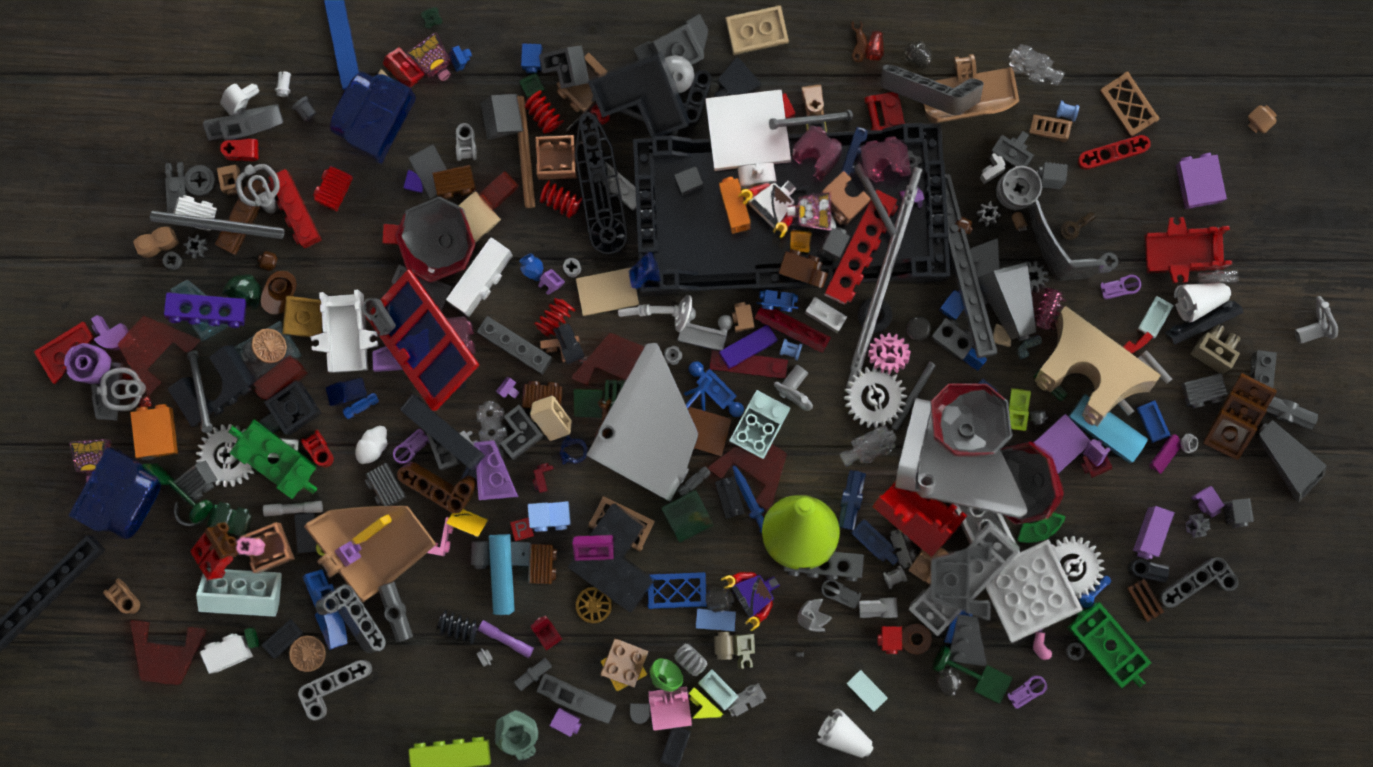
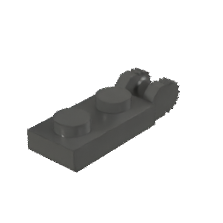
M182 162L177 163L178 177H173L171 163L165 164L167 213L174 212L177 198H183V195L187 196Z

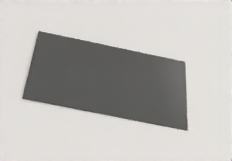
M431 145L408 157L430 198L437 195L432 173L447 170L435 146Z

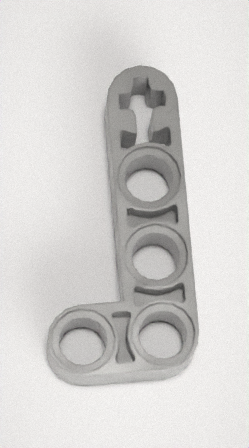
M367 660L356 661L302 686L299 690V698L307 716L311 720L325 717L327 708L322 697L370 675L372 672L371 663ZM360 664L366 666L364 673L358 672L354 674L353 671L359 669ZM343 671L349 675L347 682H343L340 679V674ZM324 680L330 681L331 688L329 690L323 688L322 683ZM307 688H311L313 690L312 698H307L305 696V690ZM315 705L321 709L319 716H315L312 712Z

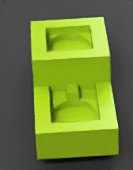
M1011 388L1009 400L1011 429L1026 431L1031 395L1029 390Z

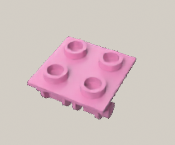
M680 687L673 692L664 690L649 692L653 731L692 726L687 687Z

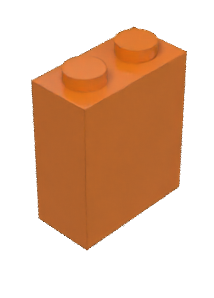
M728 177L723 179L722 183H719V188L732 234L751 229L746 205L743 204L744 198L743 196L738 197L742 192L738 178Z
M162 404L156 405L155 409L148 410V407L136 408L135 412H130L136 458L142 459L148 456L160 457L178 454L172 408Z

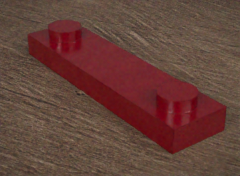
M761 305L755 316V319L821 353L824 352L831 338L776 309H763Z
M712 350L710 369L786 379L788 360L753 355L728 369L719 355V351Z

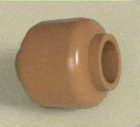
M1259 105L1248 115V120L1250 121L1248 126L1255 133L1258 131L1266 133L1276 124L1277 120L1275 117L1277 115L1269 106Z

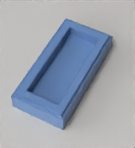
M697 609L696 628L735 631L736 612Z

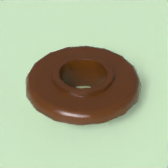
M911 624L902 632V645L911 654H922L931 646V633L924 625ZM915 633L922 636V642L919 645H915L911 641V636Z

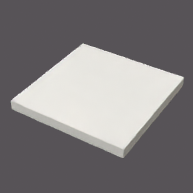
M782 90L706 98L714 171L737 169L756 163L780 164L791 162L787 127H778L776 130H771L769 127V120L771 118H776L777 120L785 119Z
M1049 539L1020 552L1021 554L1015 556L985 587L1011 643L1083 611Z

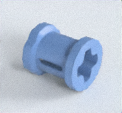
M1060 101L1056 117L1069 118L1072 122H1075L1079 105L1072 106L1065 104L1064 101Z
M784 339L779 355L791 356L798 361L803 344L797 345Z

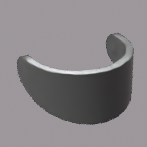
M175 502L174 516L176 520L182 525L191 527L198 526L202 524L208 517L207 515L202 521L196 524H188L181 519L179 515V503Z

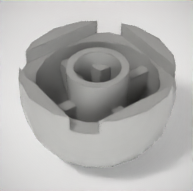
M667 56L665 60L678 93H682L689 89L693 83V67L682 56Z

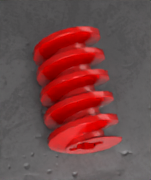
M540 90L526 101L524 108L529 110L530 116H534L533 120L538 122L539 128L543 127V133L547 134L561 126L564 120L557 121L560 115L553 116L556 109H548L551 103L544 104L546 96L540 98L539 96L542 93Z
M549 180L542 190L540 203L547 201L546 205L548 207L553 205L555 211L560 208L561 214L567 211L566 216L568 218L575 215L583 198L576 201V194L570 198L569 190L563 194V187L557 191V184L555 183L550 187Z
M554 298L553 301L556 306L549 304L551 312L545 310L544 314L546 317H539L541 323H534L536 328L549 339H551L550 334L556 336L554 328L560 326L559 322L566 323L563 317H571L568 311H576L563 299Z

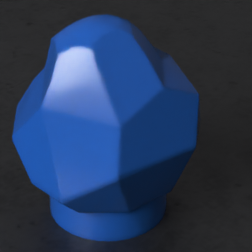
M532 253L521 258L519 262L521 263L520 269L522 273L530 279L540 281L539 278L543 275V262L539 258L534 257Z

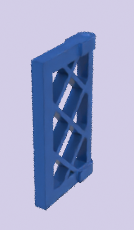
M705 572L650 575L656 580H665L666 582L658 590L653 584L649 588V609L707 607ZM700 578V585L695 588L688 580ZM670 579L685 580L678 589L669 582ZM686 582L695 590L688 598L679 592ZM667 583L675 590L669 599L659 592ZM697 591L701 595V601L690 602L689 599ZM677 592L685 599L684 602L671 603L669 601ZM657 593L666 600L665 603H654V597Z

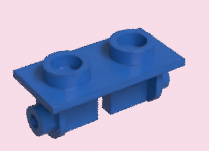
M764 289L759 293V298L762 299V302H757V304H761L763 309L773 310L774 306L781 307L780 311L792 312V308L798 309V307L794 306V303L798 301V295H795V293L780 292V299H777L778 291Z

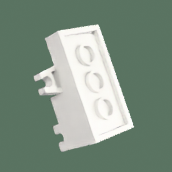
M354 290V295L327 296L324 292H320V311L322 312L324 333L311 336V341H319V345L316 347L312 346V350L327 353L329 373L368 370L367 349L378 346V342H371L370 338L372 336L378 337L375 331L366 330L365 314L362 310L364 295L359 290Z

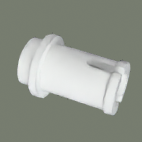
M279 72L278 85L275 88L276 95L287 97L290 93L289 82L291 74Z

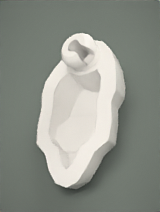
M377 426L367 430L363 434L362 439L359 440L355 455L360 464H367L377 460L388 445L386 439L387 429L384 426Z

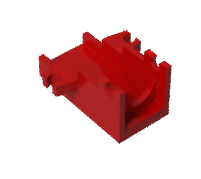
M1184 217L1178 218L1179 225L1174 224V218H1169L1167 232L1147 233L1145 235L1147 273L1170 272L1172 283H1178L1177 276L1179 275L1183 277L1182 283H1187L1189 271L1224 270L1232 265V260L1224 261L1223 234L1230 230L1229 226L1187 230Z
M895 481L877 499L872 507L932 557L947 542L967 515L964 512L957 515L955 513L957 506L953 503L948 508L939 500L923 498L917 492L895 488Z

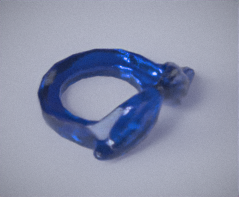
M567 435L561 443L560 456L562 464L566 462L580 463L586 458L588 453L586 444L580 439L570 438ZM580 444L584 448V454L581 458L574 459L564 451V447Z

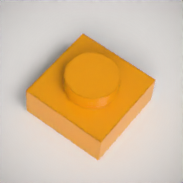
M792 230L790 249L809 253L811 232Z

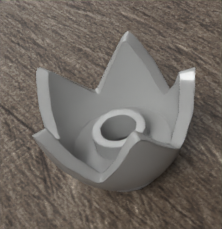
M823 599L808 600L804 603L798 614V622L802 627L814 632L825 631L821 627L827 624L832 617L819 612Z

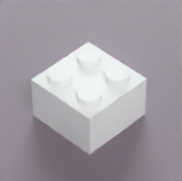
M231 634L222 638L223 642L221 643L213 642L204 646L205 650L200 653L209 674L220 672L253 657L244 635Z

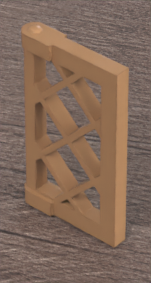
M1125 72L1122 76L1100 89L1131 137L1160 119L1129 72ZM1127 80L1132 90L1121 88L1122 82ZM1109 90H1118L1116 100L1112 98L1108 92ZM1120 90L1131 92L1129 103L1118 100ZM1133 93H1136L1143 103L1142 105L1131 103ZM1117 103L1128 105L1127 115L1122 113ZM1131 106L1142 108L1140 118L1129 116ZM1144 109H1147L1151 115V118L1148 120L1142 119ZM1128 119L1139 121L1138 126L1133 129Z
M603 496L588 527L596 528L598 519L605 515L603 510L605 504L611 506L616 503L635 518L647 523L646 528L642 531V536L641 534L639 536L638 544L634 543L632 548L640 552L655 521Z

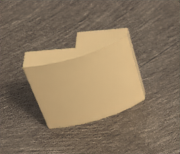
M477 192L471 194L459 205L465 210L475 243L501 220Z

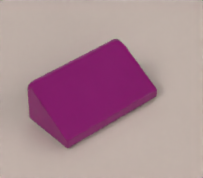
M1176 434L1171 435L1150 463L1149 467L1159 474L1165 470L1181 447V440Z
M612 535L574 537L572 545L575 561L609 560L614 558Z

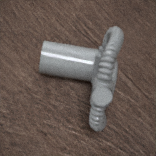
M265 164L246 166L245 172L239 174L235 182L239 198L249 206H261L267 213H275L278 210V204L274 198L280 189L278 176L271 167ZM259 169L266 170L274 181V190L270 191L264 177L260 175L252 176L247 186L255 200L250 201L243 194L241 181L245 176H250ZM256 179L262 181V186L266 190L259 195L252 188V182Z
M1321 296L1316 298L1318 323L1295 329V337L1299 344L1323 336L1335 339L1338 335V326L1331 314L1329 303L1324 302Z
M796 364L781 384L776 381L774 386L780 392L779 395L782 398L786 397L796 403L801 409L809 411L813 408V404L808 400L807 396L796 390L808 375V372Z
M125 367L115 368L102 375L103 377L100 379L101 386L97 387V394L101 396L102 403L106 408L116 411H128L138 405L146 391V386L141 382V379L138 378L139 376H137L138 374L134 370ZM119 373L131 375L134 380H118L114 382L111 386V392L117 399L135 397V400L126 406L109 403L106 398L107 386L105 384L108 377ZM118 384L126 385L125 395H118L115 388Z

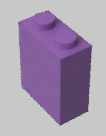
M1206 153L1196 159L1189 156L1182 158L1176 165L1185 209L1222 203L1227 199L1218 155L1211 156V153Z
M1064 414L1033 443L1052 455L1057 472L1059 473L1091 441Z
M1157 506L1148 507L1133 549L1134 552L1138 553V557L1147 560L1159 557L1174 512Z

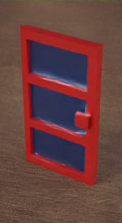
M407 270L380 299L396 327L388 335H379V337L430 409L437 411L476 370L479 363L413 272ZM375 307L370 310L372 314L376 312ZM369 321V323L372 325L377 334H380V331L378 330L374 322Z

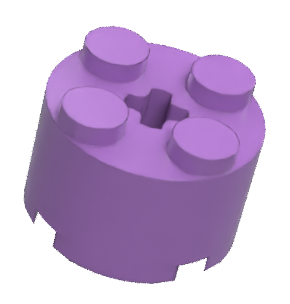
M82 343L70 348L65 356L64 364L67 368L68 376L73 380L87 384H99L101 377H103L102 375L110 370L111 357L100 347Z

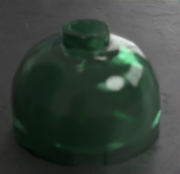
M250 274L236 275L228 280L222 295L226 294L227 298L245 299L246 305L252 306L251 310H254L259 306L262 288L254 276Z

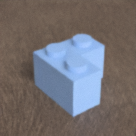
M569 502L528 504L530 528L535 529V532L548 531V527H555V530H566L567 526L571 525Z

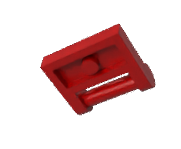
M889 92L864 98L865 104H868L873 128L871 131L905 124L899 94ZM876 102H880L885 126H880Z

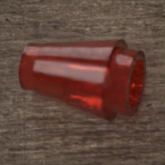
M873 31L865 51L869 60L879 61L884 56L883 33L880 31Z

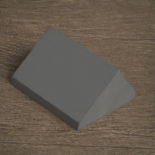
M516 94L491 95L481 103L487 140L523 132Z

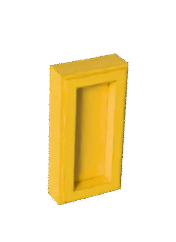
M389 514L378 519L353 538L355 544L366 541L392 522Z

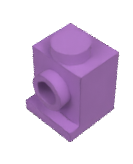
M1212 486L1192 496L1193 500L1199 501L1197 504L1203 513L1206 512L1207 515L1209 514L1211 518L1221 512L1220 508L1224 506Z

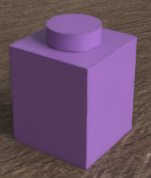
M560 707L550 726L571 737L573 733L577 734L582 724L579 723L581 718Z

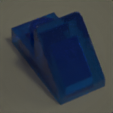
M650 252L628 271L631 288L638 289L647 280L661 281L658 264Z
M363 378L347 382L340 381L326 387L330 406L367 397Z

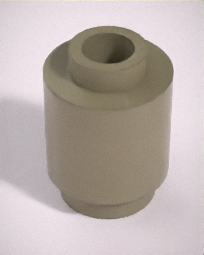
M718 632V636H714L717 660L732 659L734 641L733 635L730 636L729 632Z

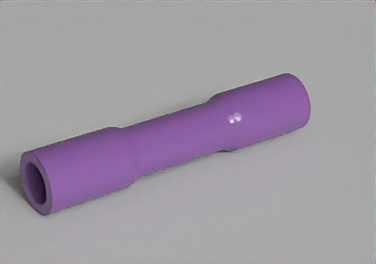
M484 620L478 628V631L504 643L527 658L530 657L534 650L533 647L520 640H516Z

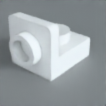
M995 153L991 155L990 160L994 167L989 165L982 170L983 174L980 179L983 184L1005 170V162L1001 156L997 157Z

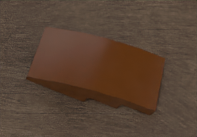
M1241 373L1216 416L1203 444L1239 460L1256 433L1257 426L1266 414L1267 408L1276 395L1277 390Z
M689 407V414L698 431V438L694 449L722 456L732 419Z

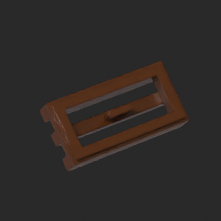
M1141 579L1127 588L1146 622L1164 613L1145 579ZM1141 584L1147 592L1148 596L1150 597L1155 608L1157 609L1156 612L1154 611L1150 602L1148 601L1147 597L1140 587ZM1134 588L1137 589L1151 615L1148 616L1133 590Z

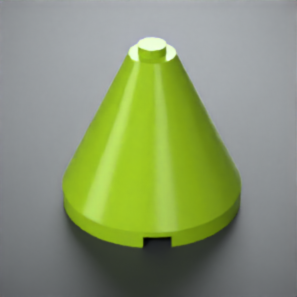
M794 495L779 500L768 510L762 525L763 543L767 552L779 564L791 569L798 570L799 568L807 567L812 569L822 565L833 555L839 541L840 529L835 514L824 502L811 496Z

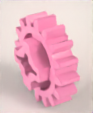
M888 333L887 337L881 334L880 340L874 338V344L870 343V350L868 352L870 363H875L874 369L880 367L881 373L887 370L888 374H891V370L898 373L899 367L904 369L910 357L909 344H904L905 339L898 340L897 334L891 337L890 333Z

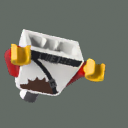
M789 181L781 188L776 183H765L748 190L745 189L738 195V197H745L746 200L743 204L749 201V205L774 228V233L776 230L781 231L780 237L784 236L788 227L793 222L794 215H787V207H794V201L789 196L796 188Z

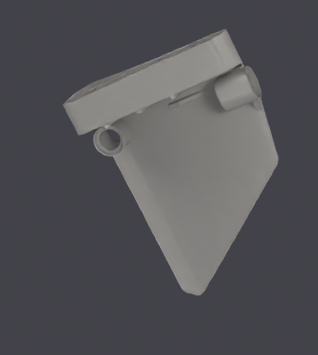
M650 343L645 346L600 427L587 456L664 499L671 501L689 471L687 467L698 438V431L657 343ZM612 429L613 436L610 439H605L603 437L604 430Z
M916 398L899 462L895 488L917 492L923 498L1018 518L1024 516L1027 513L1026 505L1001 451L999 450L992 457L984 458L954 457L947 453L933 437L931 401Z

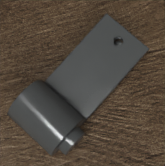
M471 541V565H475V569H486V565H490L489 541ZM511 542L512 565L529 566L530 542Z

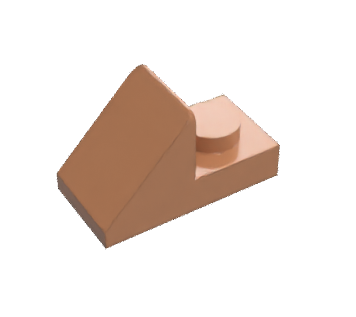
M575 336L576 341L580 342L579 336ZM558 339L540 341L542 351L546 350V353L557 352V349H562ZM561 351L562 362L564 363L566 360Z

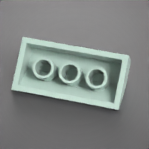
M224 569L226 573L223 578L207 580L204 574L202 575L196 595L199 612L276 617L280 602L281 573L261 572L258 574L253 573V571Z

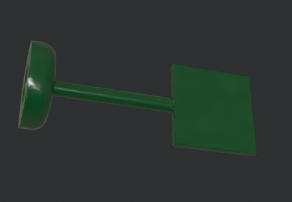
M574 389V417L602 418V409L598 406V402L601 398L603 399V390Z
M158 464L142 465L161 485L169 484L193 507L189 514V519L192 523L196 524L202 521L210 513L213 504L209 500H203L196 504L174 483L175 480Z
M943 645L934 659L932 670L940 672L946 664L979 680L974 689L975 692L1000 704L1013 677L986 665L982 675H979L950 661L951 651L949 647Z

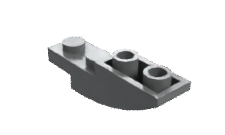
M277 104L244 110L241 114L204 120L203 126L208 140L221 138L230 140L283 123V118Z
M547 673L543 675L537 692L551 698L552 701L605 723L610 722L617 706Z

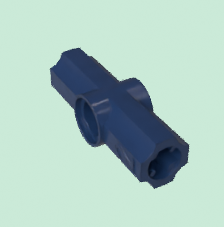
M852 470L848 473L846 489L843 491L840 505L841 512L838 521L840 528L854 530L857 513L862 503V490L866 473Z

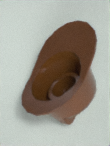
M277 271L269 276L260 299L261 306L266 312L270 314L284 312L286 296H293L297 286L293 274L288 271Z

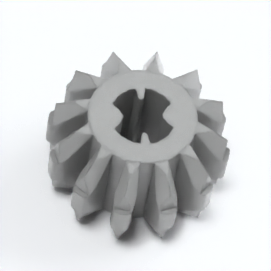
M684 644L674 655L677 662L693 676L702 673L707 666L705 658L689 644Z

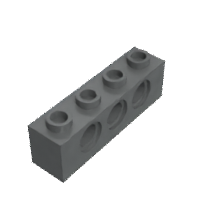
M488 316L477 330L479 335L541 375L544 374L553 360L551 356Z
M834 552L827 560L829 567L824 571L819 569V567L812 569L810 567L806 569L799 568L797 570L785 566L784 571H788V575L799 576L800 572L807 573V577L818 578L819 574L826 575V579L838 580V576H844L846 581H857V578H862L864 555ZM840 561H845L848 564V569L845 572H840L837 568Z

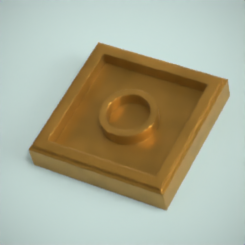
M286 296L282 334L310 338L311 336L321 334V300Z

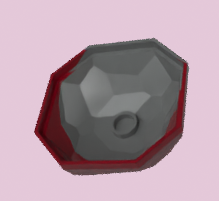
M442 197L434 198L405 210L395 234L406 269L411 270L414 275L430 283L466 269L476 245L465 210Z
M949 383L930 402L934 440L941 448L954 457H992L1012 437L1008 401L988 384Z
M1033 442L1001 448L1000 451L1027 508V513L1020 518L1004 516L1015 525L1048 519L1061 503L1064 495L1052 455Z

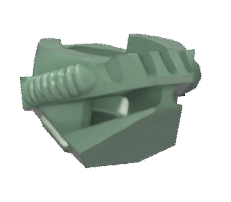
M519 711L510 712L499 718L495 725V744L504 753L515 754L519 760H525L533 756L536 752L534 744L538 738V727L535 720Z

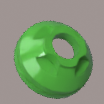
M657 659L650 668L652 683L656 688L673 692L683 683V675L680 669L667 659ZM658 677L662 678V679L664 680L665 684L662 683V682L658 679Z

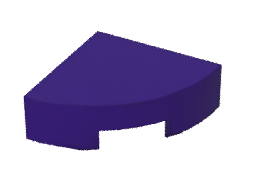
M408 170L404 189L423 194L421 179L416 173Z

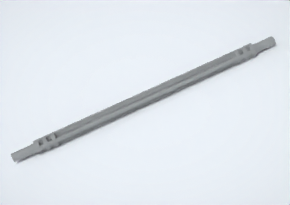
M918 167L914 168L910 184L907 185L894 226L897 232L891 236L850 366L851 372L848 379L850 382H855L852 375L858 376V372L862 369L918 191L917 185L922 169Z

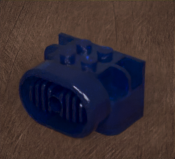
M358 72L350 81L333 113L330 130L332 133L345 139L352 148L382 164L416 97L410 87L386 75L378 74L373 77L365 72Z
M107 447L68 516L93 530L110 531L123 539H129L142 525L159 494L161 484L157 477L144 470L140 462L123 454L120 450Z

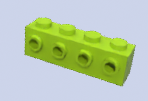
M484 737L472 738V742L456 739L453 740V744L437 741L433 742V746H426V743L414 744V748L409 749L411 767H472L491 764L489 740H484Z

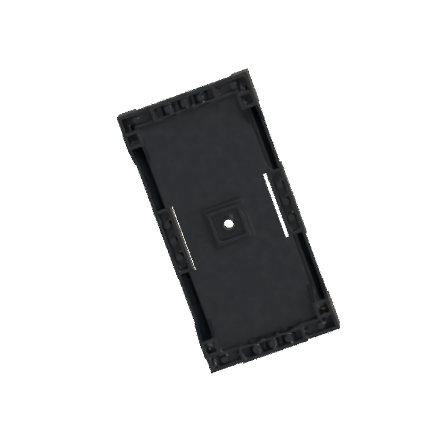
M909 123L882 130L868 131L866 141L859 145L862 148L858 159L855 158L853 165L856 166L861 163L875 191L879 190L897 199L895 205L898 208L894 216H889L894 226L902 204L899 192L906 190L913 174L901 168L899 163L904 159L906 151H912L915 156L922 158V163L917 166L922 169L917 185L924 196L922 207L919 208L917 202H914L889 281H908V283L947 281L950 277L949 230L941 123ZM854 132L788 134L791 162L774 164L776 184L780 188L787 181L795 186L796 190L789 197L793 199V204L796 205L797 209L795 210L793 222L783 237H780L781 231L776 230L775 233L773 232L774 228L749 205V201L745 205L751 229L732 234L721 197L719 183H722V180L728 177L738 178L739 180L738 168L714 171L711 139L691 140V138L678 136H653L652 138L633 139L641 296L680 295V292L752 288V291L821 288L779 274V268L755 269V265L781 264L784 252H790L792 230L811 232L809 253L801 252V256L808 258L809 255L820 258L819 262L832 261L817 253L829 230L802 226V223H800V200L803 198L809 199V202L813 205L817 200L815 198L812 199V197L821 194L840 175ZM696 167L703 182V188L682 196L675 179V174ZM854 171L853 176H849L851 180L847 183L848 186L845 188V193L850 197H857L864 191L868 195L857 172ZM870 201L846 226L843 223L840 225L835 221L836 227L845 230L846 235L850 237L841 256L837 260L832 261V265L821 266L820 271L828 273L823 288L828 287ZM875 210V211H874L875 216H876L877 218L881 219V217L879 216L877 210ZM866 227V233L869 236L876 234L874 227ZM887 230L885 234L881 232L878 238L881 240L880 245L876 251L872 250L870 254L872 261L869 267H864L861 272L864 275L861 283L877 282L891 239ZM861 243L857 245V249L860 253L867 252V246L865 244ZM856 261L849 262L851 270H858L859 265ZM842 278L840 284L850 283L847 278Z

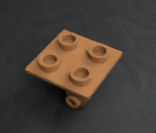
M614 638L600 675L635 688L649 651Z

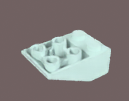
M756 390L729 441L764 459L790 411V407Z

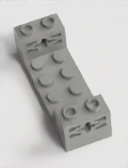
M991 520L977 534V538L966 548L989 542L992 543L991 562L970 561V600H973L1019 553V546ZM930 586L911 602L909 610L938 636L963 610L930 599Z

